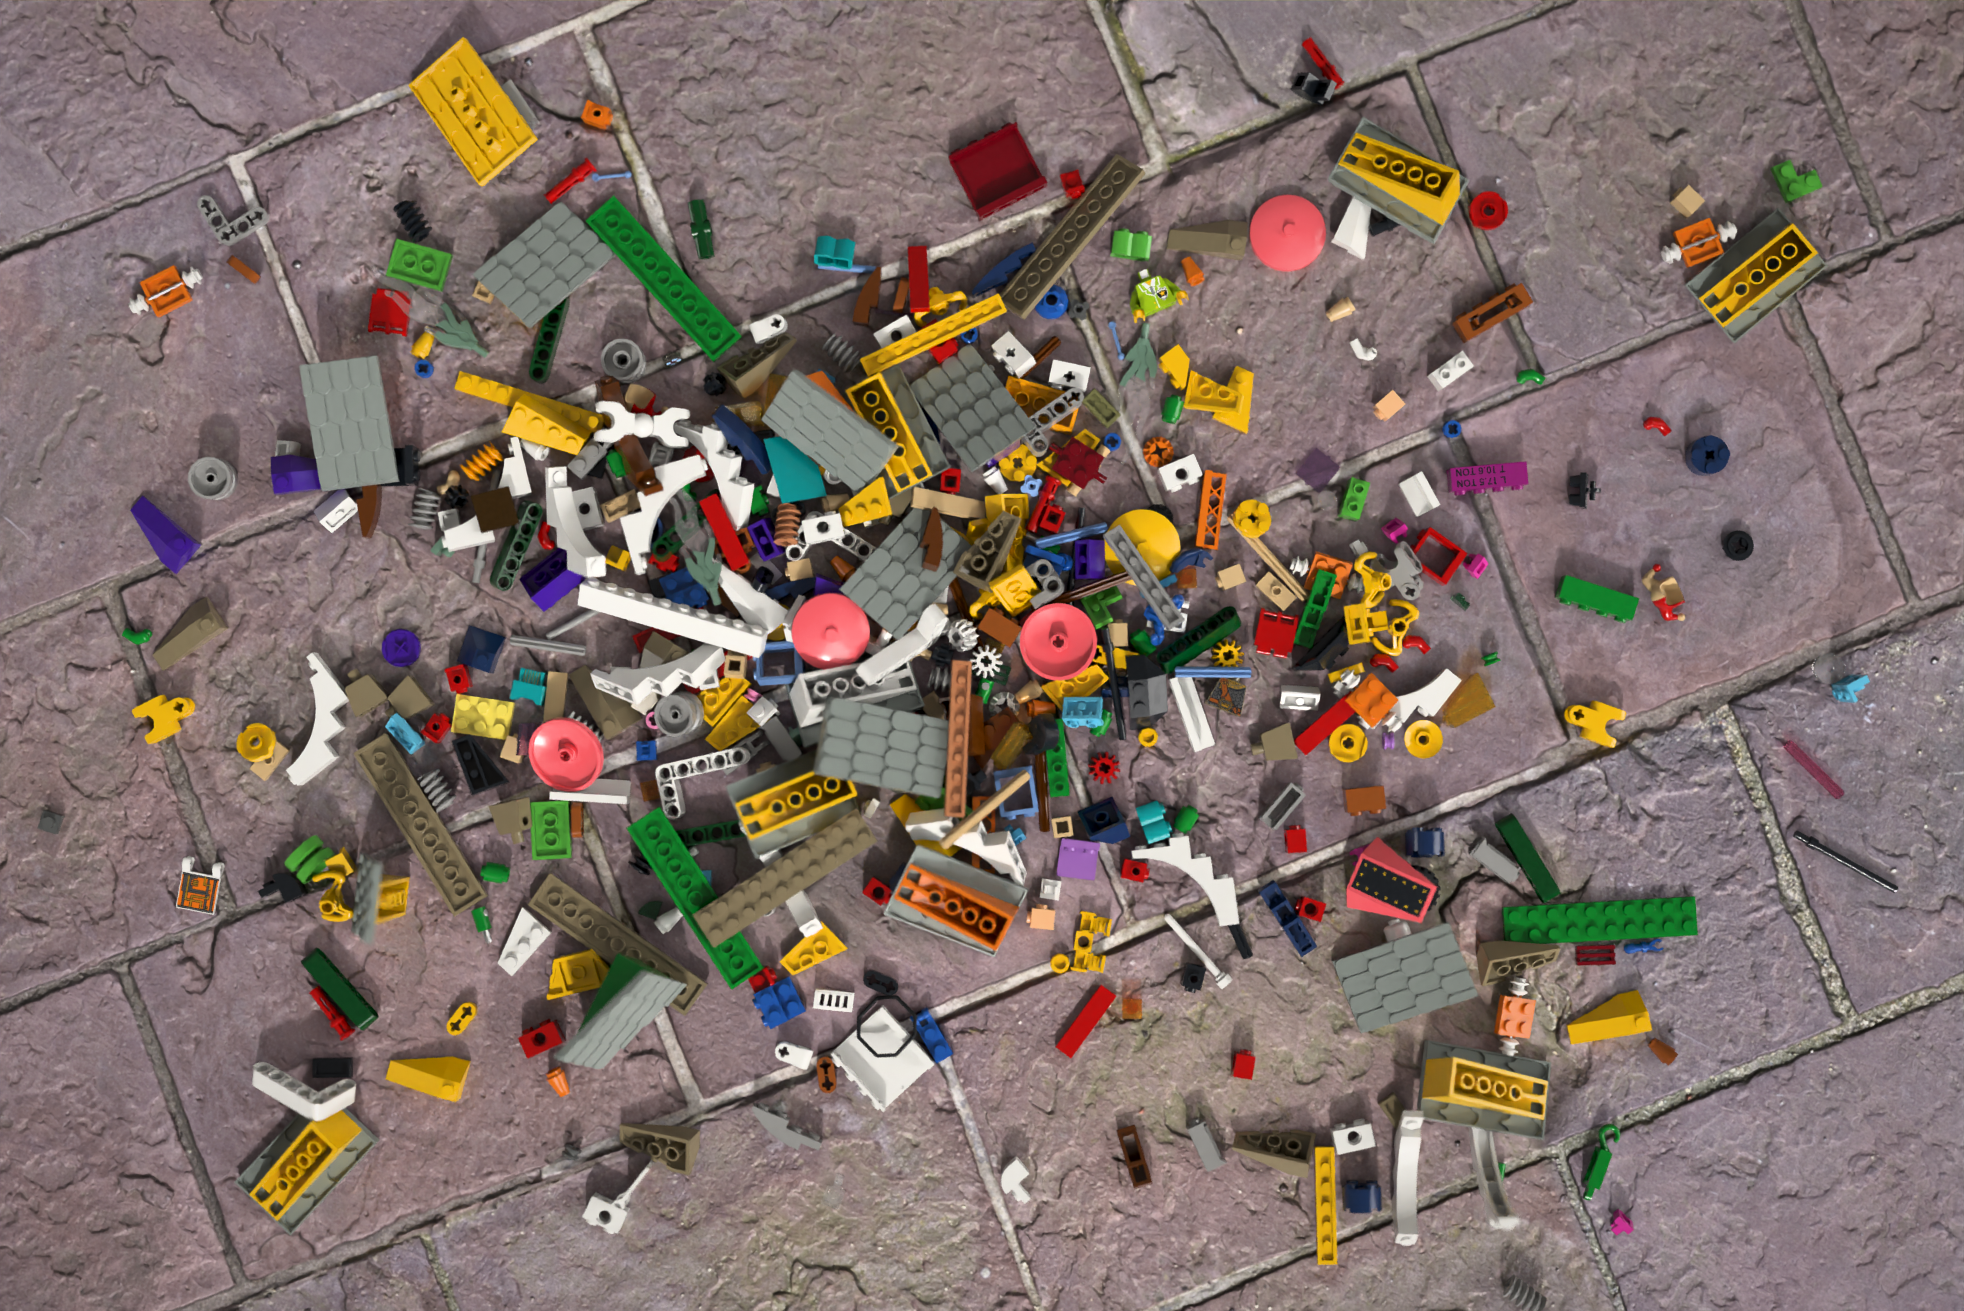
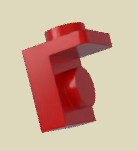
M1074 170L1060 175L1066 198L1076 199L1081 197L1082 193L1085 192V187L1082 184L1079 171Z
M767 965L748 978L754 993H757L774 985L777 975L774 969H770Z

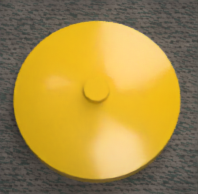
M1148 509L1131 510L1119 516L1110 525L1107 532L1120 525L1158 581L1165 579L1171 573L1169 568L1173 560L1180 555V540L1173 524L1162 514ZM1104 539L1105 560L1113 574L1124 571L1125 568ZM1133 580L1126 582L1131 585H1136Z

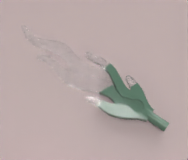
M371 265L373 274L382 284L400 291L410 300L412 305L407 304L395 292L388 290L384 292L386 296L391 297L407 316L418 322L438 327L445 331L446 334L427 326L424 327L425 332L433 335L447 346L464 348L470 351L474 350L484 358L488 356L489 351L478 344L470 324L461 313L457 314L459 324L450 307L442 299L426 291V298L438 306L430 304L420 297L408 283L385 277L374 265Z
M1142 323L1141 336L1134 347L1128 352L1122 364V369H1125L1133 361L1132 366L1123 376L1118 390L1119 407L1123 404L1124 391L1126 389L1128 396L1126 412L1120 425L1126 447L1122 465L1130 458L1133 450L1131 431L1137 411L1139 412L1136 435L1138 440L1141 441V431L1150 411V397L1145 382V371L1147 368L1149 369L1150 387L1152 390L1155 389L1157 361L1148 339L1150 327L1148 323Z
M681 488L676 493L685 507L687 522L685 523L682 519L679 503L671 497L670 502L674 506L675 529L681 541L695 556L697 565L692 561L690 554L685 548H681V553L684 556L690 575L707 592H710L713 604L719 605L721 600L717 589L722 568V558L720 554H717L716 561L713 564L712 559L715 549L713 531L706 519H704L703 526L707 533L706 538L698 523L696 503Z

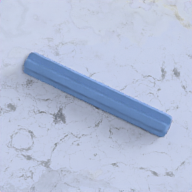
M1106 522L1039 538L1035 540V546L1042 549L1106 533L1108 527Z
M1175 667V677L1250 678L1251 668Z

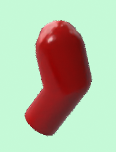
M1648 417L1643 422L1646 430H1650L1652 427L1657 428L1664 437L1672 431L1662 418Z
M542 521L537 538L542 548L552 550L555 542L550 540L548 536L551 526Z
M1408 635L1402 640L1404 648L1418 647L1423 654L1431 649L1423 638L1417 635Z
M1375 654L1370 659V664L1373 667L1385 665L1391 673L1399 668L1387 654Z

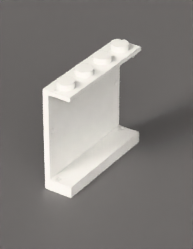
M884 1005L861 1025V1037L877 1054L896 1053L911 1037ZM857 1029L831 1053L833 1056L831 1060L837 1067L842 1066L846 1071L844 1073L851 1082L854 1080L859 1085L857 1087L864 1096L868 1095L872 1099L871 1104L877 1110L881 1109L883 1112L917 1078L935 1065V1061L915 1039L898 1056L877 1058L858 1040Z

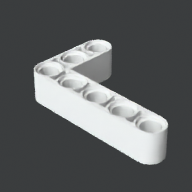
M817 511L810 512V513L807 515V516L817 515V516H819V517H823V516H824L823 514H821V513H819V512H817ZM825 522L820 523L818 531L826 532L828 524ZM803 525L797 531L799 536L795 538L798 540V544L788 546L786 549L787 558L791 561L803 559L811 545H807L806 542L800 539L801 534L804 533ZM843 527L845 537L851 536L853 543L849 546L844 545V538L831 541L865 562L877 548ZM862 546H867L869 554L862 556L859 554V549ZM794 548L800 550V555L797 558L790 556V552Z
M935 603L930 605L922 613L919 623L914 630L863 662L856 672L868 686L873 685L932 646L939 639L948 617Z
M744 747L733 748L660 765L655 773L665 816L670 820H674L685 815L686 807L679 779L743 765L750 759L749 750ZM738 751H741L743 754L741 761H738L736 758ZM720 755H722L725 759L723 765H720L718 763V757ZM702 759L706 762L704 770L699 765ZM683 764H686L688 767L686 774L681 770ZM665 768H668L670 771L668 778L663 774ZM669 787H672L674 790L672 797L667 793ZM673 805L678 808L677 815H674L671 811Z
M258 1062L253 1066L252 1085L312 1121L324 1120L355 1101L356 1082L354 1080L343 1079L317 1092L269 1063Z

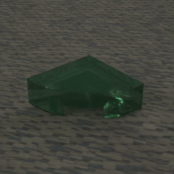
M1460 593L1454 594L1451 598L1464 611L1470 606V603L1466 602L1465 597Z
M648 902L640 908L638 914L657 920L656 918L663 902Z

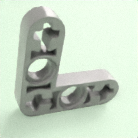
M204 195L197 201L198 209L215 236L226 246L236 244L268 223L270 217L265 209L255 207L229 223L221 208L212 197ZM208 201L210 203V208L214 212H210L206 207H204V202ZM257 213L263 214L262 220L256 219L258 217ZM221 216V224L218 226L213 225V218ZM241 222L248 223L246 231L239 230ZM225 233L231 234L229 241L224 239Z

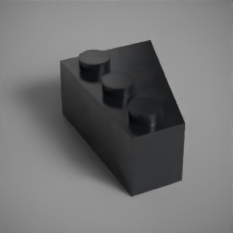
M470 734L451 741L472 796L510 783Z

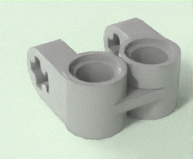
M1041 559L1025 568L1032 579L1037 577L1044 588V591L1030 600L1034 609L1041 608L1063 593L1064 584L1049 561ZM1042 566H1048L1046 574H1039V569ZM1052 582L1058 583V588L1055 591L1049 590V585Z

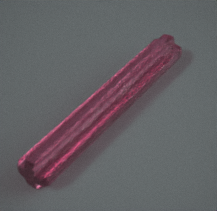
M1792 740L1784 744V749L1835 799H1840L1845 794L1844 790Z

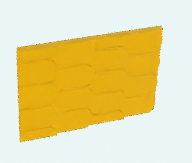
M464 37L408 85L476 182L482 187L538 140L489 68Z

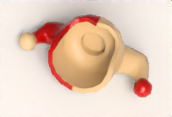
M630 384L623 396L627 412L634 413L635 415L645 413L651 417L654 415L660 416L669 409L665 406L656 413L653 410L656 394L641 385Z
M1654 564L1652 569L1642 578L1643 585L1650 591L1652 603L1659 609L1664 620L1683 621L1685 619L1683 613L1678 615L1672 613L1673 608L1685 603L1677 581L1673 576L1660 581L1654 579L1655 573L1661 570L1659 564Z

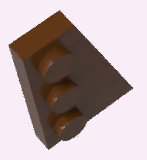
M1010 706L984 722L985 754L973 756L981 769L987 765L992 756L1020 722Z

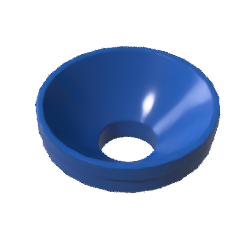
M1053 285L1038 302L1035 309L1043 318L1057 319L1067 310L1068 296L1061 287ZM1048 295H1055L1057 303L1054 305L1047 304L1046 297Z

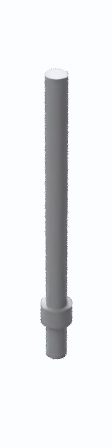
M493 470L489 491L498 488L501 471ZM487 544L479 545L477 558L474 559L473 567H475L473 583L480 584L482 569L485 568L486 563L484 558Z

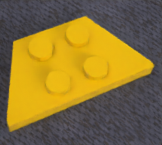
M593 949L556 957L553 960L547 1000L600 988L610 968Z

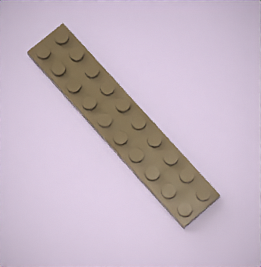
M1116 154L1000 293L1005 307L1022 319H1025L1146 174L1145 171Z
M383 734L354 752L353 754L453 916L459 915L488 896L487 892L389 734Z
M856 808L693 914V917L714 948L878 840Z
M552 873L548 875L528 903L531 908L589 949H593L596 954L609 963H613L617 953L636 958L666 976L687 984L669 1004L684 1016H686L708 984Z

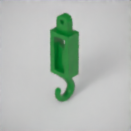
M1614 1124L1603 1125L1599 1130L1600 1147L1595 1146L1583 1179V1183L1586 1184L1583 1193V1199L1590 1201L1594 1190H1600L1613 1154L1606 1143L1605 1132L1607 1130L1614 1131V1142L1617 1143L1620 1140V1131Z

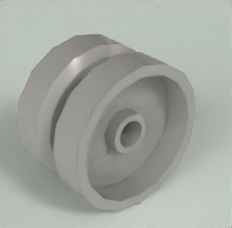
M624 338L615 339L606 345L601 355V365L605 373L615 377L620 384H632L638 381L645 373L647 366L646 357L639 346L631 340ZM626 359V364L622 365V361Z
M204 457L198 459L191 466L188 472V482L191 490L196 495L204 499L222 500L234 493L238 485V475L231 463L220 458Z
M680 691L667 697H662L654 710V719L657 727L668 736L678 737L694 731L701 725L704 718L702 702L695 694L688 691Z

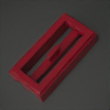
M1615 945L1575 946L1576 965H1616ZM1609 949L1610 953L1580 954V950ZM1610 957V960L1580 961V958Z

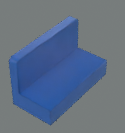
M1027 545L1025 550L1027 556L1023 564L1024 568L1029 567L1038 560L1045 559L1051 563L1060 577L1066 561L1064 557ZM1042 566L1039 569V574L1041 575L1048 572V566Z

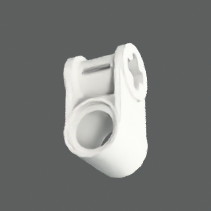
M775 314L750 324L749 328L756 344H761L786 332L788 323L782 316ZM777 320L781 322L779 328L775 326Z
M654 442L649 459L653 468L670 463L674 448H666L659 445L658 442Z
M783 1041L776 1046L775 1055L781 1061L807 1070L814 1051ZM785 1046L789 1053H785L783 1056L779 1049H783Z

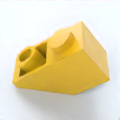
M1178 344L1159 358L1160 364L1158 365L1164 374H1169L1171 377L1170 382L1174 388H1179L1182 391L1186 387L1190 359Z

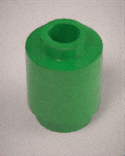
M1177 395L1166 397L1161 412L1162 421L1176 424L1177 420L1180 419L1184 406L1181 397Z
M615 449L609 451L606 459L612 474H615L616 478L626 476L622 456Z
M1137 629L1130 635L1132 638L1129 641L1139 654L1148 656L1157 649L1155 645L1151 644V637L1145 629L1142 631Z
M1102 709L1101 718L1104 721L1103 726L1090 728L1089 733L1100 737L1101 734L1105 736L1113 714Z
M1189 804L1187 807L1182 806L1174 819L1173 827L1186 834L1188 830L1192 829L1199 815L1196 814L1198 810Z
M487 862L486 865H482L480 876L484 877V881L501 884L503 882L507 883L510 867H506L505 864Z

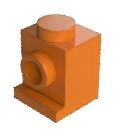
M587 100L581 118L584 123L606 130L607 125H610L612 122L613 114L610 108ZM597 111L601 112L598 117L595 116Z

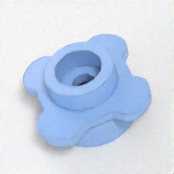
M1027 475L1020 489L1023 493L1027 492L1032 497H1036L1039 487L1043 484L1042 480H1036L1031 475Z

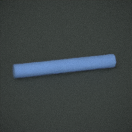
M852 264V269H839L834 266L818 265V269L872 274L876 266Z

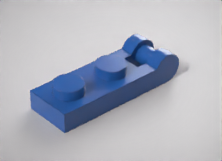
M925 1007L921 1010V1013L917 1014V1031L935 1062L939 1063L953 1055V1051L929 1010ZM926 1019L928 1023L922 1026L920 1021Z

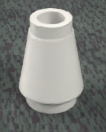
M521 439L520 446L535 460L543 461L549 453L547 446L526 439Z
M995 466L982 474L984 476L983 480L997 494H1002L1008 490L1000 470Z
M675 907L657 917V920L653 923L664 934L669 932L683 915Z

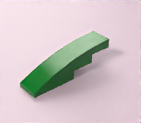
M1318 569L1296 630L1294 644L1312 649L1317 630H1319L1324 612L1327 609L1337 577L1336 574Z

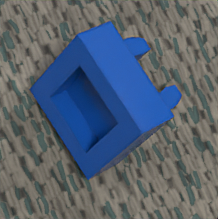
M636 741L637 761L657 760L656 741Z

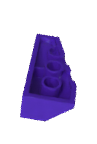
M296 455L271 457V478L275 495L321 490L316 459Z
M142 496L131 508V513L160 561L177 574L199 549L201 544L145 496Z

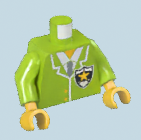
M1148 269L1137 273L1141 283L1137 284L1131 293L1129 306L1133 313L1134 323H1137V318H1143V321H1145V317L1175 305L1176 299L1179 305H1182L1181 299L1186 298L1189 300L1186 291L1181 290L1167 278H1162L1160 275L1151 278Z

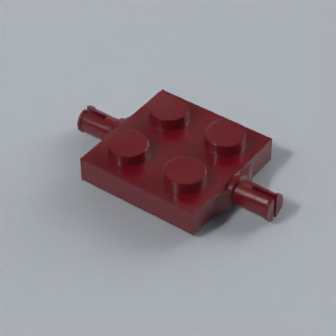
M1073 436L1063 448L1054 442L1051 444L1053 447H1049V450L1058 454L1057 461L1051 469L1083 490L1094 478L1102 484L1105 483L1104 480H1107L1108 477L1098 472L1105 457Z

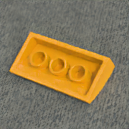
M1009 375L1005 386L1028 418L1065 393L1062 390ZM1072 396L1070 402L1074 399L1078 401V397L1074 398ZM1055 406L1054 410L1062 413L1064 408L1062 406ZM1078 409L1050 427L1049 430L1071 436ZM1045 416L1038 418L1039 422L1043 424L1049 421Z

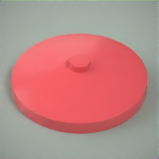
M1280 195L1267 200L1254 214L1249 228L1250 244L1258 259L1266 266L1284 272L1300 270L1311 264L1320 254L1326 238L1325 222L1319 210L1310 201L1296 195Z
M822 593L808 599L798 609L792 624V639L799 655L810 665L823 670L853 664L863 654L869 641L870 629L864 610L848 596L839 593Z
M1063 603L1048 604L1034 611L1024 623L1020 635V649L1027 665L1039 676L1050 680H1067L1078 676L1091 664L1097 649V634L1089 617L1080 609Z
M566 717L550 719L534 731L529 742V759L534 771L547 785L565 792L583 790L590 786L602 771L604 756L598 738L591 729L575 719Z

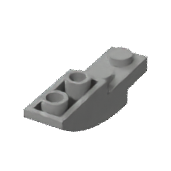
M761 1102L753 1105L752 1111L757 1119L778 1140L796 1150L799 1149L802 1143L819 1151L823 1140L820 1139L818 1134L813 1132L807 1134L797 1125L792 1124L788 1126L790 1118L787 1117V1113L781 1110L775 1112L769 1109V1105Z

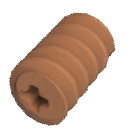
M783 503L777 506L778 512L775 522L777 526L775 527L776 533L774 534L775 540L773 542L776 545L791 546L798 544V540L795 538L799 536V533L796 531L800 529L797 524L800 523L798 516L801 515V512L796 510L797 507L793 504Z

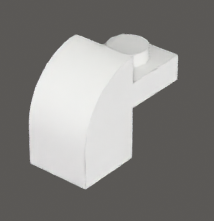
M1015 1156L1002 1170L1001 1185L1005 1194L1013 1190L1012 1195L1018 1202L1022 1200L1025 1204L1031 1198L1020 1182L1029 1175V1170Z

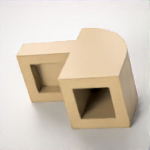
M728 649V655L725 657V678L745 679L748 655Z

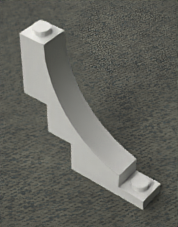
M518 437L510 438L511 443L507 445L509 454L514 455V457L504 460L503 474L497 489L509 486L512 499L531 495V488ZM476 516L462 525L445 530V536L441 537L444 548L448 547L449 552L495 542L493 531L481 534Z
M700 455L655 467L657 479L662 483L664 491L649 496L638 492L637 495L642 512L620 518L637 575L645 574V568H648L646 559L641 557V554L651 552L653 530L665 504L682 487L698 478L706 476L705 470H708L705 458L702 459Z
M545 467L547 524L557 528V547L567 550V570L585 577L605 576V556L595 550L581 527L574 505L572 489L567 486L566 467Z
M704 643L684 657L663 665L643 669L616 668L611 674L595 669L590 674L595 688L638 705L652 691L667 697L681 683L697 688L725 662V656L722 647Z
M313 652L306 658L310 661L308 663L310 668L314 672H318L310 678L315 695V722L306 748L299 758L286 770L289 774V780L294 785H304L340 757L328 741L346 728L335 714L338 709L349 702L345 688L320 655Z
M944 809L910 813L905 827L912 840L939 841L960 822L958 817H945ZM981 820L953 843L979 855L988 861L1000 874L1009 873L1014 883L1024 886L1027 872L1009 831L987 833Z
M739 821L738 824L744 832L741 822ZM778 849L760 857L765 867L781 858L783 854ZM804 890L785 901L799 929L806 938L823 928Z
M1403 1110L1394 1138L1396 1161L1392 1170L1394 1194L1391 1204L1395 1243L1402 1245L1415 1244L1418 1236L1416 1183L1421 1141L1420 1127L1424 1118L1423 1111Z

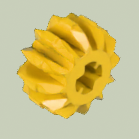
M1227 639L1224 640V646L1218 642L1217 646L1219 649H1212L1217 655L1211 656V659H1218L1213 665L1218 666L1221 664L1220 667H1231V665L1232 667H1238L1235 662L1243 663V660L1239 659L1238 656H1244L1243 652H1237V650L1241 649V645L1234 648L1235 641L1233 640L1229 646ZM1230 651L1232 659H1227L1226 661L1223 653Z

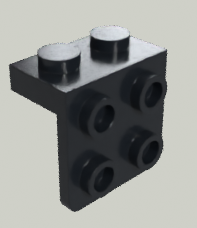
M405 445V448H394L400 482L380 485L383 487L419 486L420 470L418 469V462H420V451L413 445Z

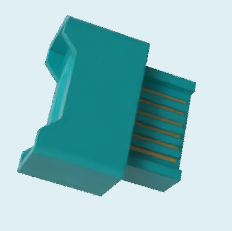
M521 668L518 680H513L509 699L517 700L522 697L533 700L536 705L544 706L547 687L543 685L546 673Z

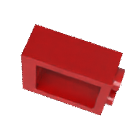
M1433 528L1422 529L1416 537L1418 541L1415 546L1413 544L1410 546L1415 555L1428 536L1455 554L1440 576L1422 564V572L1441 586H1444L1468 553Z

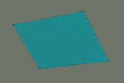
M781 436L763 439L782 503L827 496L820 470L816 463L789 440L783 439Z

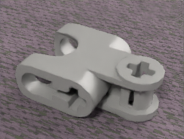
M1402 541L1396 545L1394 550L1398 561H1389L1383 554L1379 553L1375 559H1371L1370 563L1374 571L1390 575L1392 580L1390 587L1396 585L1405 599L1415 600L1419 597L1420 591L1424 586V581L1418 574L1422 572V564L1409 545Z

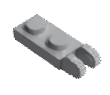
M592 438L567 467L583 480L605 456L613 443L605 442L602 447L598 443L599 441Z
M760 730L733 748L744 747L748 749L750 759L759 754L758 752L770 745V742L767 740L763 741L756 748L751 742L763 735V732ZM738 751L736 753V758L738 761H741L743 759V754L741 751ZM720 756L718 763L723 765L725 759L723 756ZM742 765L729 767L722 770L724 771L726 776H728Z

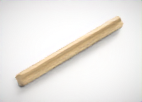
M1232 513V514L1227 518V520H1228L1229 523L1236 529V527L1234 526V523H1233V513ZM1237 528L1236 530L1293 593L1302 602L1306 601L1309 593L1258 537H1245Z
M1026 770L1019 772L939 840L941 846L948 849L1030 779L1029 773Z

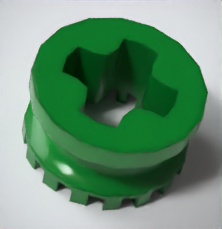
M1498 652L1481 657L1485 661L1484 667L1501 661L1497 657Z

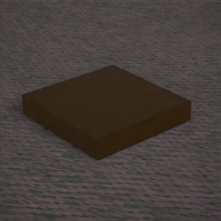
M509 486L471 496L481 534L519 524Z

